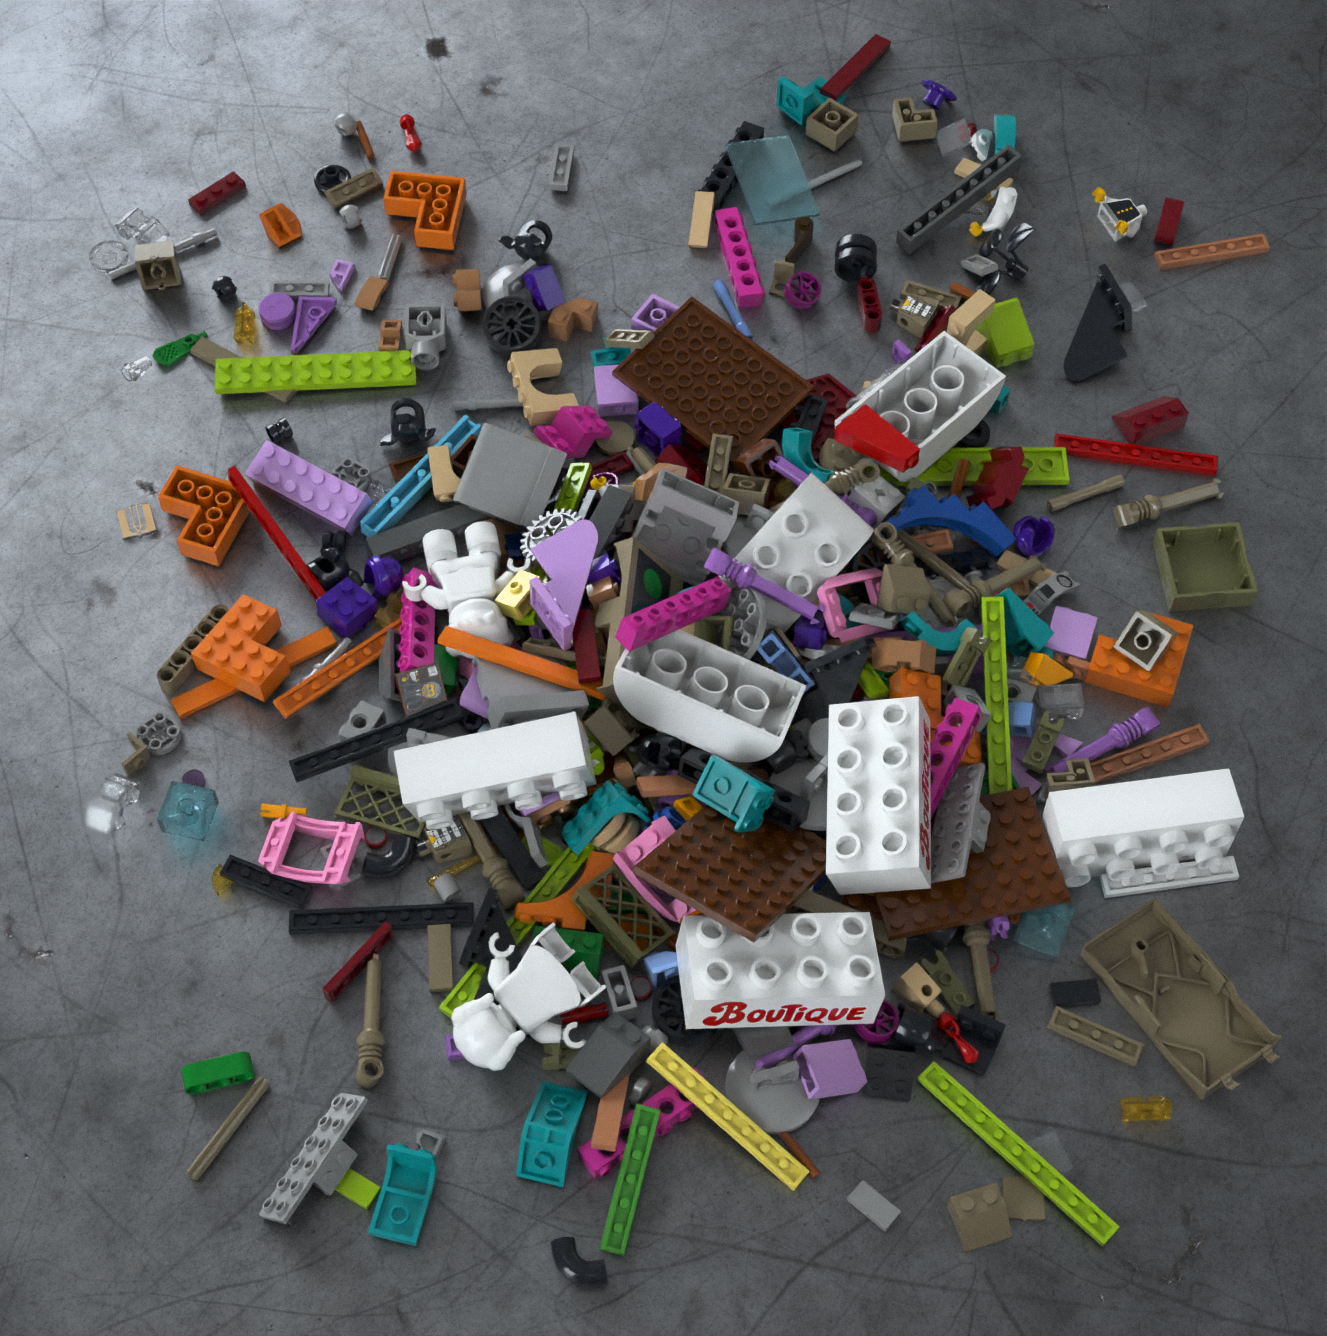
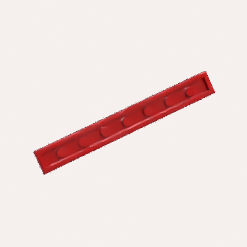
M1055 433L1054 447H1065L1067 456L1216 476L1218 456L1058 433Z
M236 466L228 468V480L316 601L326 593Z

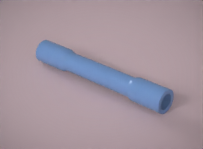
M722 279L716 280L713 283V287L725 305L736 329L753 340L754 337L741 317Z

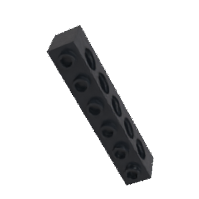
M746 121L742 123L741 127H737L734 138L729 140L727 149L719 157V162L714 164L710 176L705 178L702 189L698 190L715 193L713 215H715V210L723 208L764 141L763 127Z
M694 746L681 756L678 776L697 784L711 755L714 754ZM732 764L775 790L772 795L773 802L768 809H765L763 818L792 832L807 820L810 801Z

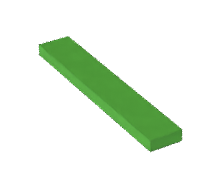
M636 1104L599 1250L619 1256H624L661 1111L659 1109Z

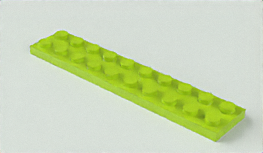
M411 350L223 358L215 360L216 394L256 393L290 389L299 391L416 385V365L411 363Z
M1022 447L1025 456L1022 465L1029 468L1022 485L1069 484L1070 479L1065 447ZM951 448L916 478L922 482H932L936 486H951L959 460L965 459L970 461V465L963 486H972L979 478L984 467L983 462L992 459L989 450L994 448ZM878 465L880 476L887 482L892 480L897 486L909 485L910 481L901 482ZM867 466V474L872 472V466Z

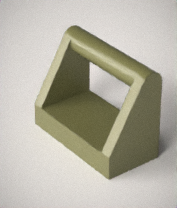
M708 616L695 622L694 636L715 645L717 626L724 625L721 648L729 651L734 618L731 616Z

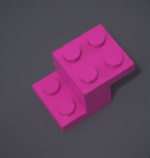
M589 405L562 406L551 425L536 426L533 431L542 443L567 453L566 458L585 457L595 439L609 438L613 432L607 426V423L598 416L595 409Z

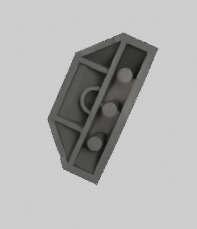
M389 628L379 657V694L401 702L394 674L400 672L398 662L401 657L399 645L402 635L399 630Z

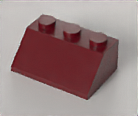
M1163 396L1112 415V419L1129 444L1139 445L1184 428L1189 412L1179 398Z
M668 444L655 460L656 464L669 463L687 467L686 479L704 486L707 465L693 448Z

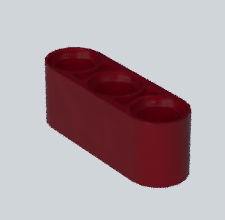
M1165 198L1154 241L1173 245L1184 201Z
M864 277L858 282L857 301L864 329L869 333H876L881 328L882 309L875 281L872 278Z

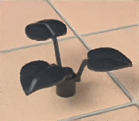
M1020 223L1010 233L1006 251L1011 253L1015 259L1008 258L996 247L1003 239L1001 230L994 229L989 234V237L980 247L979 255L986 258L994 250L1007 261L1005 265L1007 271L997 270L984 275L978 284L977 291L981 289L990 295L998 285L1001 274L1007 275L1010 278L1013 275L1019 280L1026 276L1029 267L1019 259L1014 250L1036 231L1034 227L1026 223Z

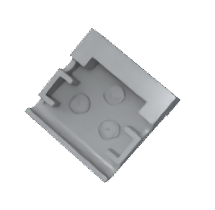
M484 423L452 501L463 503L473 510L498 518L508 525L529 532L527 526H533L532 521H539V516L544 513L567 453L494 425Z
M662 468L631 537L636 538L684 582L697 586L704 583L706 576L709 575L710 571L703 566L713 547L720 550L723 542L726 541L737 519L739 502Z
M528 653L567 667L564 659ZM474 657L472 660V665H478L476 678L483 701H489L487 715L491 729L576 712L581 721L589 706L585 690L575 691L482 658Z

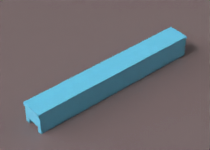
M465 414L435 446L448 445L452 457L471 434L479 436L481 425L479 423L476 425L470 421L469 416ZM428 453L360 521V532L363 535L370 537L392 529L432 488Z

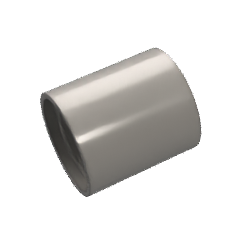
M451 873L441 875L434 882L435 888L445 903H453L463 894Z

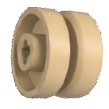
M628 812L617 814L602 827L589 843L596 846L599 852L614 854L615 856L616 852H620L636 838L640 827L639 820Z

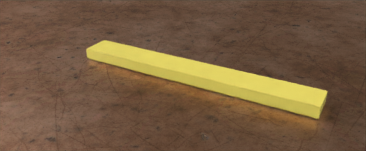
M663 1042L648 1057L646 1062L792 1191L796 1189L810 1172Z

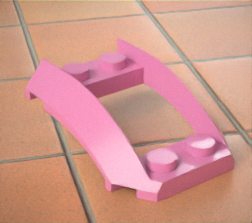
M872 568L823 580L824 584L819 587L817 595L820 604L825 609L823 615L828 632L832 637H839L842 643L890 631L895 628L894 626L892 629L864 624L847 629L846 618L840 606V597L835 589L864 581L870 603L876 606L883 571Z
M291 812L289 817L285 819L279 818L272 822L258 861L272 874L293 880L323 884H343L351 880L347 875L359 841H365L362 824L360 822L346 824L345 822L317 820ZM294 831L334 840L324 871L305 870L282 865Z
M664 815L651 822L652 825L624 849L616 852L613 860L635 889L662 917L680 923V919L683 916L696 911V909L677 898L667 905L644 879L633 874L635 865L676 831Z

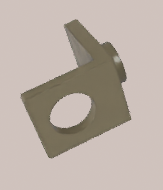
M776 260L774 279L769 294L785 298L784 291H777L775 287L780 284L785 286L787 281L794 275V263Z
M128 732L127 736L131 745L137 750L121 763L128 777L136 770L141 769L146 761L151 758L147 747L131 732Z

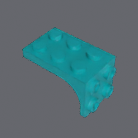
M711 755L692 796L735 821L734 831L741 833L755 831L761 826L763 813L772 804V795L775 790L717 755Z
M607 780L602 787L595 790L591 800L581 806L576 817L566 823L561 835L570 849L579 855L613 816L628 812L638 815L647 823L651 819L647 815L648 809L642 805L643 803L636 796H630L620 783L616 782L614 785L610 780Z
M395 1143V1145H388L386 1149L388 1154L386 1174L368 1234L417 1246L438 1177V1165L436 1157L432 1155L431 1151L426 1149L416 1151L409 1149L404 1144Z

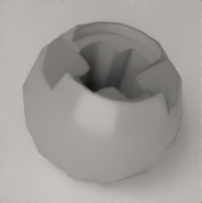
M341 113L334 120V126L342 136H350L357 129V123L351 114Z
M345 205L339 212L345 228H356L362 222V218L358 214L359 209L355 205Z
M653 1024L641 1029L642 1032L651 1038V1053L662 1042L667 1046L668 1037Z

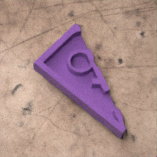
M299 296L291 344L292 355L298 354L337 305L336 297Z

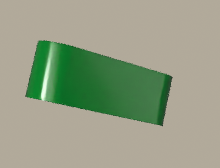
M249 1052L232 1053L191 1063L181 1068L186 1094H198L247 1082L254 1078Z

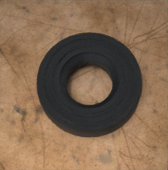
M981 420L974 428L980 434L978 438L971 439L965 436L956 444L961 448H984L990 439L988 424Z

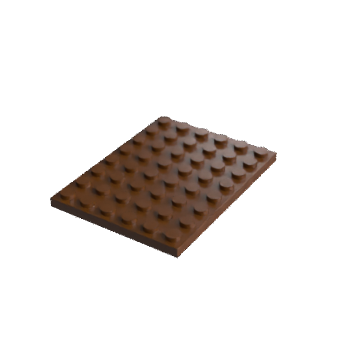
M692 296L653 332L655 337L643 349H635L612 371V376L649 404L655 401L661 408L664 407L665 411L672 418H676L681 423L682 429L710 449L713 433L733 436L729 464L736 468L732 462L734 459L762 439H765L814 390V386Z
M1029 787L980 797L979 802L989 811L991 817L988 825L987 841L985 842L984 852L975 853L970 847L964 877L931 883L930 889L874 892L889 941L1070 902L1071 896ZM936 808V810H935V812H934V814H933V816H932V818H931V837H932V832H933V827H934V822H935V817H936L937 808Z
M706 805L637 863L633 874L748 940L755 942L826 873L827 841L806 829L798 827L792 832L763 818L761 826L755 831L737 833L734 831L735 821L711 806Z

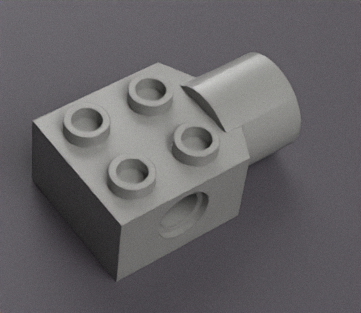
M445 303L405 304L404 335L406 349L411 350V363L416 365L417 369L432 370L436 368L439 364V352L446 349L447 318Z

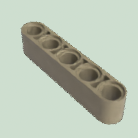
M218 604L212 607L158 670L157 679L164 693L172 694L176 692L194 672L196 667L191 653L207 636L206 633H209L221 620L219 618L229 611L226 605Z

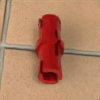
M607 1003L582 1006L561 1014L560 1017L563 1018L561 1019L562 1026L572 1022L583 1021V1023H588V1020L609 1017L608 1010H604L607 1009Z

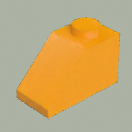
M1030 652L1020 675L1027 679V683L1039 688V686L1050 687L1072 678L1073 673L1046 654Z

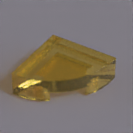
M221 864L215 868L212 874V886L218 896L235 883L231 879L220 876L223 868Z

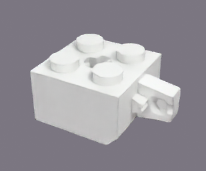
M879 475L878 479L874 482H866L864 484L860 482V486L855 484V488L850 487L851 494L848 499H850V502L853 501L854 505L857 504L862 508H870L876 513L877 523L872 527L876 529L881 523L886 522L894 515L906 496Z

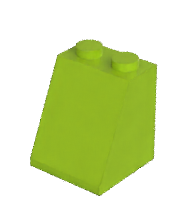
M1018 298L996 303L993 313L977 327V331L988 338L986 351L995 367L1008 366L1011 363L1031 358L1035 344Z

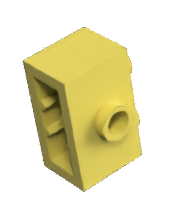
M520 570L495 599L503 615L518 621L524 619L533 608L530 604L529 580L537 575Z

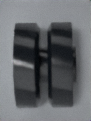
M850 234L838 240L835 244V273L840 279L850 283H858L861 278H872L877 271V245L873 239L863 234Z

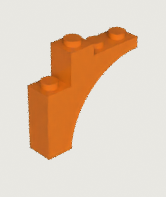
M591 851L587 857V863L580 880L571 889L548 901L518 903L514 909L513 918L519 919L523 923L542 922L545 926H549L554 922L555 925L559 924L558 929L584 932L586 917L571 901V898L578 888L582 885L585 886L613 865L614 854ZM612 873L607 876L606 884L612 885ZM592 887L588 890L594 897L602 898L601 888ZM606 889V899H610L611 890ZM605 904V910L607 911L610 907L609 904Z

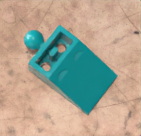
M1009 587L994 596L1004 597L1006 648L1019 661L1029 657L1030 652L1043 653L1053 658V651L1049 647H1044L1054 634L1049 625L1042 621Z

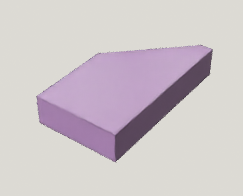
M336 259L330 271V278L338 291L343 294L355 269V263Z

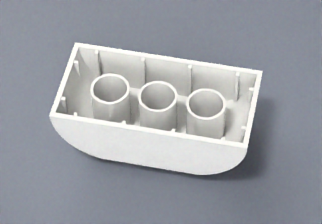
M943 331L836 419L835 429L838 424L866 404L920 448L919 462L914 468H909L904 473L871 458L899 481L907 482L912 480L913 477H918L978 425L997 399L1004 385L1006 375Z
M811 472L732 561L736 559L738 564L742 562V566L745 564L754 565L753 569L761 577L812 603L818 596L817 591L819 587L824 584L823 580L835 577L874 532V529ZM718 575L730 589L737 586L735 580L731 582V578L725 579L726 575L723 577ZM761 594L766 604L767 618L775 621L777 626L785 633L801 614Z
M680 629L629 652L625 648L613 675L615 692L620 702L637 720L655 728L661 734L676 737L725 760L743 763L763 760L779 749L807 686Z

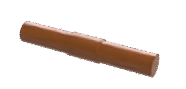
M356 121V130L367 158L373 159L375 155L362 122Z
M789 1132L779 1133L778 1135L795 1158L810 1171L809 1174L813 1179L816 1178L820 1171Z

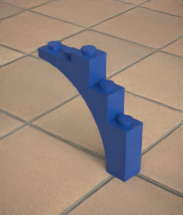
M925 485L918 490L913 488L906 495L908 499L902 504L904 507L898 512L899 516L896 518L893 515L886 521L893 524L897 532L915 526H938L954 530L979 543L994 558L1017 539L984 501L979 506L972 505L969 509L955 494H952L949 498L944 496L938 501ZM881 532V534L887 539V535L884 532Z

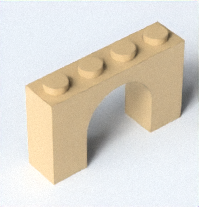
M981 289L949 316L947 328L949 335L979 357L986 351L988 338L976 331V328L993 313L996 299Z
M557 348L512 352L510 361L507 362L508 372L512 373L513 386L518 390V400L524 407V417L528 418L530 426L552 424L562 406H579L574 393L548 395L536 390L531 384V381L537 378L560 375L563 362Z
M448 445L429 447L427 449L434 496L437 501L450 502L461 480L453 472L450 448Z

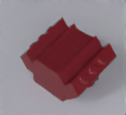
M1001 446L989 450L992 459L983 462L984 467L976 483L972 484L975 494L966 497L970 507L974 504L979 506L983 501L990 509L999 506L1008 508L1012 504L1029 468L1022 465L1025 459L1022 447Z

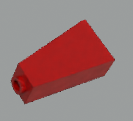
M866 404L836 426L834 440L902 473L909 468H914L919 462L920 448Z

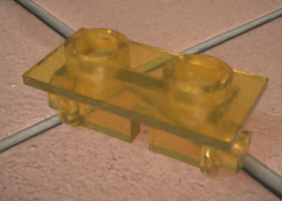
M242 302V308H238L235 311L236 327L234 328L233 338L237 343H243V341L248 340L253 344L255 313L245 302Z
M401 587L397 593L391 592L385 601L388 603L386 608L380 607L374 616L377 619L373 624L374 627L378 622L381 624V629H384L398 620L399 616L393 613V611L401 614L403 602H401L402 595L399 593L402 590Z
M1164 1095L1147 1096L1146 1102H1143L1142 1097L1125 1096V1099H1120V1106L1123 1108L1122 1121L1170 1120L1173 1101H1170V1098H1165Z

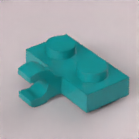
M603 343L604 349L591 351L593 367L619 365L631 354V349L607 347Z

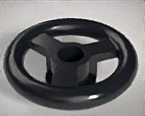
M327 165L316 172L314 184L318 190L325 193L330 188L322 185L341 184L343 182L339 180V171L345 175V181L351 179L350 172L340 165ZM322 174H324V179H320Z

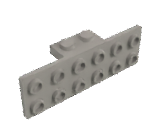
M983 763L957 768L938 804L931 837V883L964 877L970 847L975 853L984 852L991 817L989 811L979 802L985 771Z
M340 1093L334 1098L326 1115L319 1120L318 1127L314 1133L307 1138L299 1155L292 1160L285 1176L278 1181L277 1188L263 1203L262 1210L259 1213L262 1218L286 1224L312 1184L325 1195H332L358 1155L342 1139L368 1102L366 1097Z

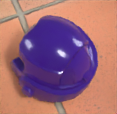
M1025 516L1014 525L1013 535L1017 538L1015 543L1020 551L1028 557L1030 555H1042L1053 543L1055 534L1054 524L1044 516H1041L1039 520L1033 516Z
M379 555L372 556L366 561L364 583H373L375 581V590L371 596L378 600L400 588L404 573L398 561L391 557L381 558Z

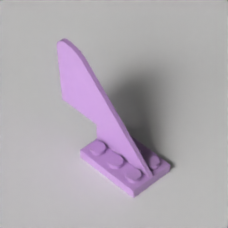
M585 519L575 522L530 549L551 579L547 583H541L537 576L529 580L530 604L563 651L572 648V633L598 545L596 527L591 521Z

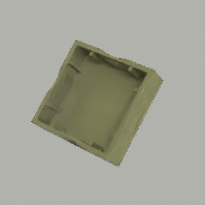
M1239 522L1209 524L1202 527L1181 526L1156 529L1152 544L1169 612L1253 605L1258 589L1252 567L1246 557V545Z

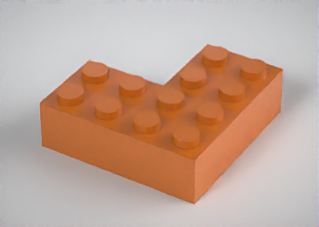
M390 171L383 198L385 213L387 215L417 217L414 229L417 247L454 250L467 195L465 178Z
M176 465L158 495L162 511L189 519L177 539L181 555L220 566L250 512V509L231 482Z
M243 594L191 653L196 669L265 702L291 672L286 656L265 646L282 626L277 609Z
M1151 613V615L1179 633L1167 653L1151 671L1146 670L1115 649L1113 646L1117 639L1099 634L1084 682L1169 708L1193 625Z
M901 667L889 678V699L919 696L930 718V742H932L938 724L942 723L945 718L941 716V676ZM975 731L957 768L981 763V732ZM947 742L943 746H949L952 742ZM937 761L934 763V766L940 765L942 761Z

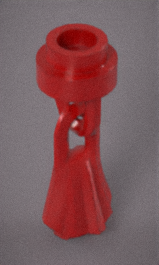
M405 114L400 119V126L405 130L407 138L406 147L410 151L416 152L420 149L422 142L417 137L413 128L415 125L414 118L409 114Z
M948 1012L942 1013L937 1018V1026L940 1030H944L948 1037L956 1040L966 1063L977 1062L980 1053L959 1034L960 1028L956 1023V1018ZM953 1026L955 1030L950 1032L949 1028Z

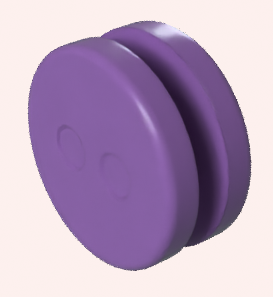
M284 293L269 294L258 305L262 324L271 330L286 329L295 321L296 310L294 301Z

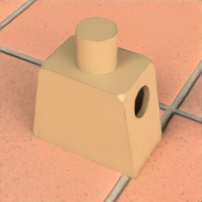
M917 962L899 978L891 989L908 1006L922 1012L927 1009L935 1018L946 1009L936 999L942 992L941 989Z

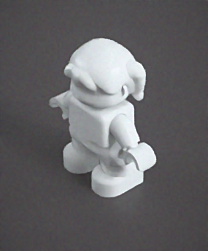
M476 522L466 528L465 539L469 556L458 558L455 538L451 531L436 529L427 533L422 541L428 572L433 577V581L438 588L430 585L427 586L426 578L421 574L419 576V586L411 587L408 585V582L403 581L406 597L411 601L424 600L434 609H448L449 627L509 647L514 640V636L509 630L507 619L503 616L495 599L520 570L531 573L530 558L526 559L525 565L520 568L514 567L513 560L509 558L507 561L508 571L498 578L501 552L497 530L491 522ZM446 647V652H448L453 657L460 655L466 658L475 657L473 655Z
M554 922L536 936L518 967L511 974L509 961L506 958L513 953L515 945H509V948L504 952L498 951L494 944L500 936L498 932L494 933L489 941V950L495 958L491 960L487 977L489 985L494 991V996L492 993H487L480 999L464 1003L454 1009L451 1019L453 1022V1039L457 1049L471 1064L497 1071L505 1068L515 1053L517 1046L525 1039L526 1035H530L541 1044L560 1043V1040H563L569 1048H582L587 1042L586 1040L582 1039L580 1042L575 1043L569 1039L568 1035L570 1030L577 1028V1022H572L566 1028H561V1025L548 1021L555 1016L585 1006L606 989L605 984L601 986L586 968L584 961L577 965L570 974L561 963L571 957L575 950H572L555 930ZM494 997L499 1003L498 1006L493 1002Z

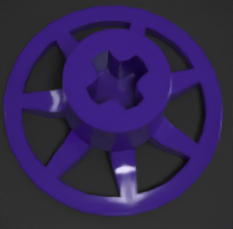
M927 79L921 81L923 87L928 90L923 103L930 108L939 110L944 99L953 102L957 100L955 94L945 86Z

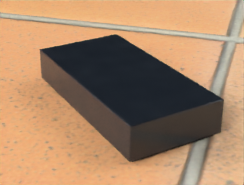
M1097 979L1054 982L1049 985L1054 1008L1056 1005L1066 1007L1098 1004L1101 1002Z

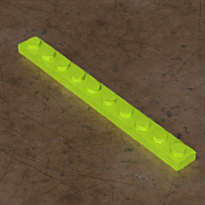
M590 463L570 464L554 510L557 509L560 513L565 508L566 511L572 509L573 513L577 512L592 471ZM548 528L547 532L551 537L554 534L552 533L551 529ZM533 565L531 574L539 576L542 582L547 583L551 581L541 565L538 567ZM532 608L522 621L513 620L516 625L536 626L537 613Z
M1004 597L981 598L983 637L991 639L985 653H983L985 706L991 713L986 724L989 795L1012 790Z
M588 843L579 855L574 853L568 846L523 903H539L560 896L586 864L587 857L591 851H596V846ZM513 916L509 919L507 925L517 948L520 947L539 922L523 923L519 919L513 918ZM474 963L439 1006V1010L451 1018L455 1008L474 1000L487 967Z
M935 1061L918 1077V1081L1102 1247L1119 1230L1120 1226Z

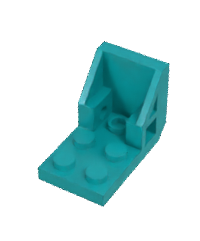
M782 76L778 79L776 107L801 126L806 127L807 118L828 99V97L820 94L821 87L828 81L820 76L804 88H801L790 79ZM843 93L836 102L842 104L846 101V95Z
M542 1081L522 1130L516 1176L555 1186H564L574 1147L576 1128L588 1100V1091Z

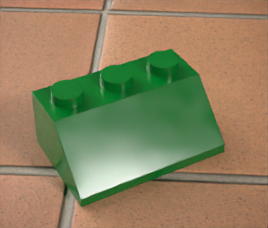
M535 926L532 941L547 927ZM555 928L564 942L572 950H575L571 957L561 963L570 974L577 965L584 961L586 968L598 982L605 950L604 934Z

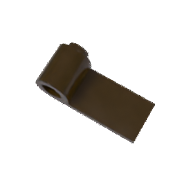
M799 217L795 220L793 237L795 245L785 256V262L795 264L811 244L814 223L809 217Z

